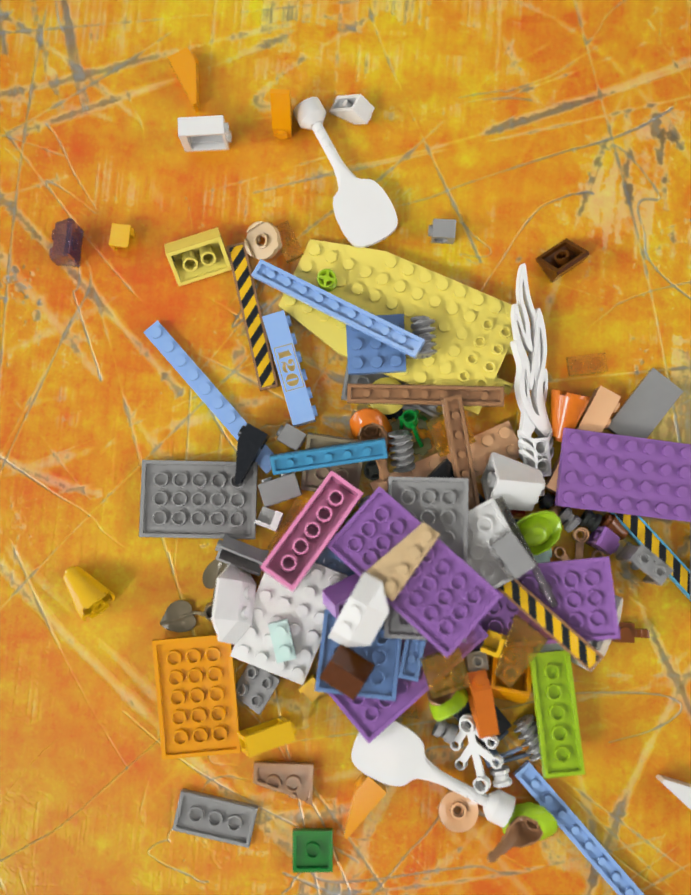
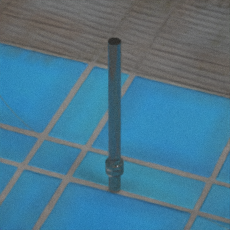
M501 496L495 499L511 531L536 564L531 570L539 583L538 588L541 594L545 595L551 608L557 606L558 602L551 591L553 588L542 574L504 498Z

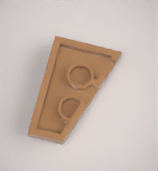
M255 761L253 783L275 792L279 791L289 795L291 798H297L312 805L314 762Z

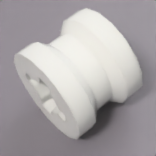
M503 765L500 769H490V774L494 779L492 782L493 787L503 788L513 783L512 778L509 777V766Z

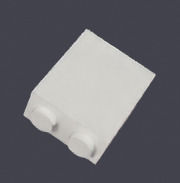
M496 452L491 453L481 478L485 500L493 498L500 509L532 512L535 504L538 503L541 491L545 488V479L542 477L541 470Z

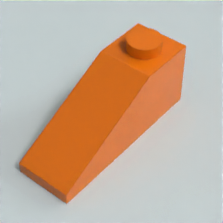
M486 669L467 673L462 682L467 690L468 702L479 739L499 735L493 693Z

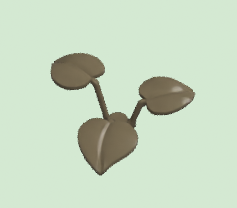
M215 559L204 570L203 584L206 588H214L212 602L205 606L203 612L192 611L190 603L178 600L168 606L160 621V625L170 631L187 632L196 625L195 614L205 616L206 619L212 621L217 577L228 564Z

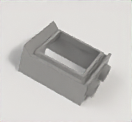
M628 541L616 556V559L619 561L632 562L630 564L632 570L640 568L647 575L643 579L645 583L662 586L674 571L643 544L637 546L632 545Z

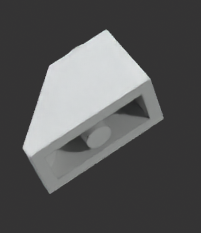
M361 94L341 95L336 97L329 112L332 115L358 125L369 122L375 107Z

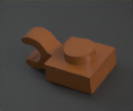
M619 622L621 639H613V641L634 643L635 637L650 638V630L635 628V623Z

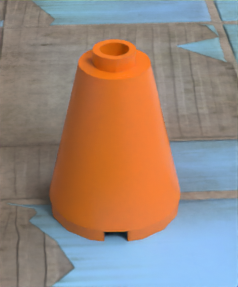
M557 389L551 390V427L554 441L562 442L563 428L576 429L590 401V396Z

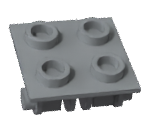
M248 664L236 684L237 698L260 715L280 683V677Z

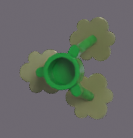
M406 410L402 416H399L396 421L391 423L393 431H413L416 442L413 443L412 447L415 455H426L428 450L432 449L431 440L429 438H420L416 427L418 425L419 429L431 430L436 422V418L422 411L419 412V410Z

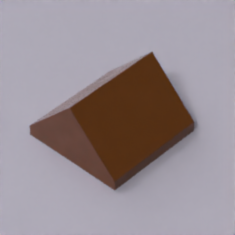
M566 238L537 257L536 261L552 283L581 264L589 256V252Z
M340 644L319 678L354 700L375 665L350 648Z

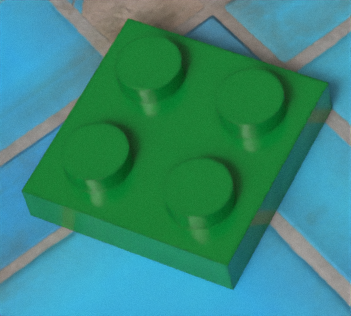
M293 828V872H333V828Z

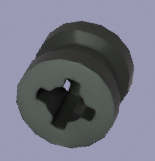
M370 461L364 467V475L369 480L380 478L376 461Z
M586 509L580 517L582 521L579 525L586 526L589 531L594 532L601 523L602 515L594 514L592 510Z

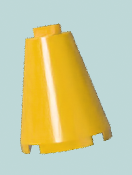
M71 566L65 571L63 579L79 617L83 621H86V617L90 619L97 617L109 607L108 602L110 600H115V595L112 591L80 566Z

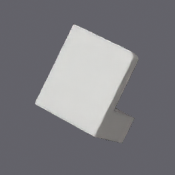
M262 507L258 519L254 523L277 532L284 514Z

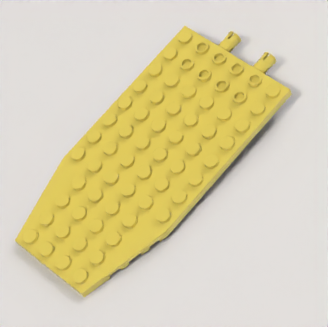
M314 239L309 240L293 274L294 276L319 287L317 281L318 273L323 269H330L336 275L337 286L329 293L374 315L404 314V330L410 333L414 331L411 329L413 322L410 319L412 317L427 316L435 320V323L430 324V326L435 327L436 330L430 332V334L436 335V338L431 339V342H436L437 345L431 347V349L437 350V353L425 359H414L406 355V372L384 373L385 375L407 385L504 387V393L510 394L514 384L498 378L499 375L497 373L505 356L508 354L513 355L510 342L513 341L511 304L387 251L357 248L351 245ZM284 293L278 305L279 308L320 338L321 341L330 346L335 352L347 358L346 324ZM463 406L464 410L477 416L482 408L481 406Z

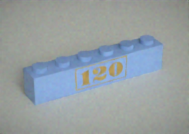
M284 310L262 316L293 427L316 422L315 417L318 416L316 406H311L310 398H313L310 387L306 388L304 382L308 378L305 369L301 370L299 362L303 361L300 351H296L294 344H297L295 333H290L289 327L292 326L290 316L285 315Z

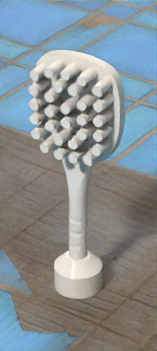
M310 97L303 100L294 108L293 115L301 128L313 130L333 167L338 183V191L333 197V210L341 231L347 240L357 248L369 247L381 242L396 230L398 223L396 211L389 197L374 180L357 178L345 165L322 125L326 116V110L318 97Z
M395 720L370 743L365 740L360 732L356 736L351 753L352 762L367 776L392 786H405L415 779L437 783L482 805L488 821L503 828L510 820L515 806L514 796L500 789L488 794H480L476 792L474 787L443 772L427 759L424 752V744L420 737L402 723Z

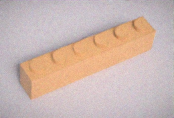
M603 386L595 388L576 429L602 433L604 429L606 430L611 423L609 418L612 413L618 410L621 396ZM560 455L551 470L552 476H548L545 481L544 488L555 495Z

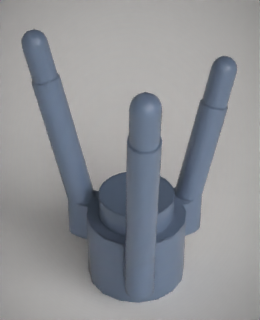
M508 730L498 737L499 741L509 733ZM519 746L502 754H499L497 749L492 750L486 747L494 756H502L504 763L531 755L522 753L505 758L521 751L522 747ZM483 758L488 769L491 768V764ZM495 759L496 764L500 765L499 761Z

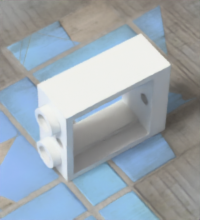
M223 115L177 118L178 137L185 152L229 150L232 134L229 131V123L225 122Z

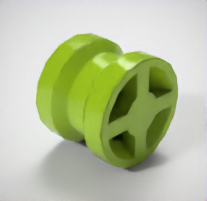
M323 269L318 273L317 281L321 289L330 292L336 288L337 279L332 270Z

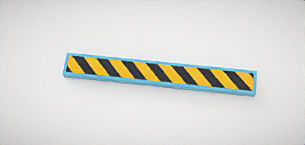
M609 512L611 515L614 514L639 546L643 544L674 570L668 578L691 602L690 570L640 516Z

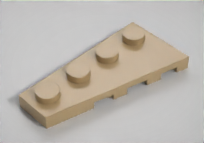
M423 522L366 572L383 581L386 597L394 601L441 534Z

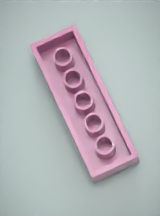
M331 470L266 558L260 569L293 593L364 493Z

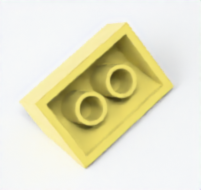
M218 227L164 244L165 254L179 287L232 270Z

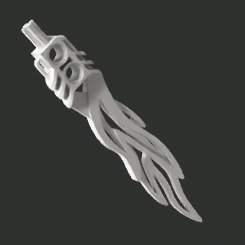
M523 263L518 268L516 278L517 303L511 306V327L514 341L510 342L516 364L514 390L521 412L519 430H517L519 438L518 447L519 457L523 463L541 470L544 479L546 476H552L551 459L554 455V448L552 447L553 431L545 407L548 390V371L545 368L547 337L541 309H534L531 300L526 264ZM533 431L538 435L537 438L531 437ZM542 490L539 496H544L545 490Z

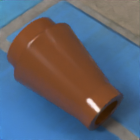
M606 513L602 516L600 526L609 528L620 537V540H623L628 535V531L614 514Z

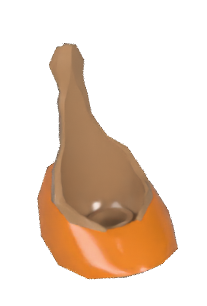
M364 408L355 412L350 419V431L353 438L358 440L385 438L387 452L389 453V448L392 445L388 441L393 439V437H388V433L392 431V426L386 415L378 409ZM387 458L375 460L379 469L380 479L382 481L387 480L388 476H390L387 468Z

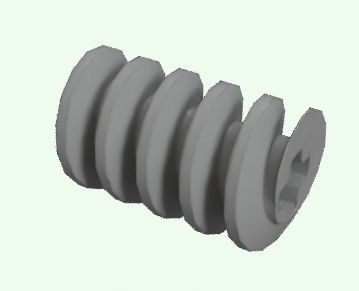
M427 316L412 317L410 319L413 322L411 324V329L414 330L412 334L425 340V344L416 359L429 358L437 353V350L431 349V347L437 345L436 342H431V339L436 338V335L430 334V332L436 330L435 327L430 326V324L435 323V320Z
M408 430L389 432L388 437H394L388 441L389 444L394 445L389 448L391 452H395L390 455L391 459H396L391 462V466H396L393 471H412L415 468L412 433Z
M527 714L513 722V725H517L514 733L521 732L517 737L518 740L525 739L521 745L522 747L529 746L525 753H532L533 755L529 760L536 761L541 759L537 722L534 721V715Z

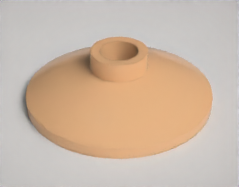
M451 791L440 801L438 809L440 820L447 829L453 832H465L472 828L477 821L478 805L476 802ZM456 806L461 807L459 813L454 812Z

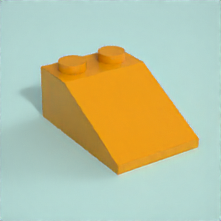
M533 645L504 647L499 658L490 657L488 678L493 698L523 704L529 699L531 694V673L528 653H533Z

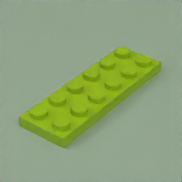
M566 650L528 653L543 777L555 778L585 775L570 654Z

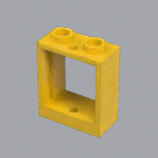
M280 716L237 731L242 752L248 757H252L296 741L294 735L297 734L293 722L291 723L290 720Z

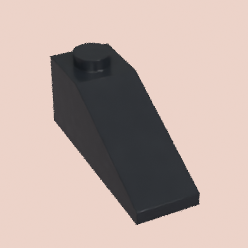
M249 423L246 426L243 425L238 432L240 437L237 445L235 484L239 486L242 485L270 437Z

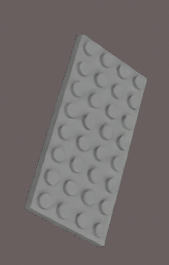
M388 476V494L419 522H425L439 532L441 535L438 539L467 563L469 478ZM388 604L390 612L384 623V638L427 640Z

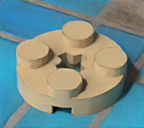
M258 221L250 225L246 231L248 234L246 239H244L245 249L250 256L256 259H271L282 247L280 233L272 223ZM261 236L265 238L264 245L259 243L261 241Z

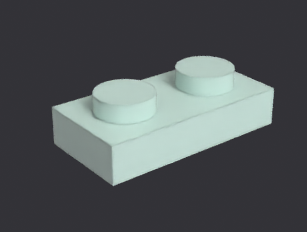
M288 618L268 623L277 663L296 659L297 656Z

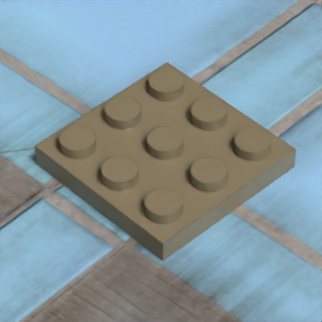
M308 432L306 449L365 440ZM363 462L304 470L302 472L300 489L316 492L331 470L359 489Z

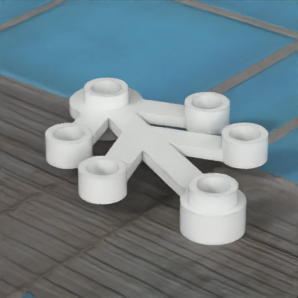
M464 714L459 719L460 731L450 744V747L454 751H459L463 747V740L466 735L469 744L462 755L455 760L454 765L456 769L464 770L468 766V759L472 755L477 778L473 781V787L476 792L484 794L490 789L491 781L485 775L481 756L494 769H500L504 764V759L500 755L494 756L477 742L476 736H478L473 716L471 714ZM497 736L481 739L489 749H495L499 745ZM490 739L494 741L495 745L491 744ZM495 759L499 761L500 765L496 764Z

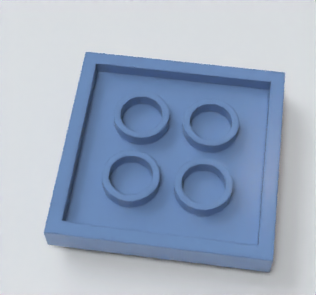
M404 314L376 315L404 329ZM346 325L348 375L406 372V354Z

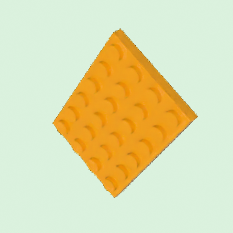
M217 634L155 639L152 641L162 760L241 753L242 751L237 731H240L234 658L230 656L233 646L232 644L218 642Z

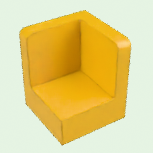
M112 223L109 246L115 251L118 250V247L128 248L130 238L135 236V230L131 225Z
M488 629L487 634L489 636L484 640L480 651L499 658L502 655L508 636Z
M314 673L298 689L311 702L325 693L315 691L316 675Z

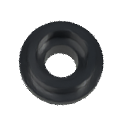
M546 492L544 496H541L538 500L539 508L549 509L553 506L555 495Z

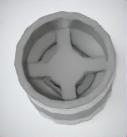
M564 507L558 515L564 529L568 533L573 531L582 521L578 515L572 513L570 507Z
M446 719L437 721L432 735L437 738L441 737L444 739V742L451 744L457 735L459 727L454 723H447Z

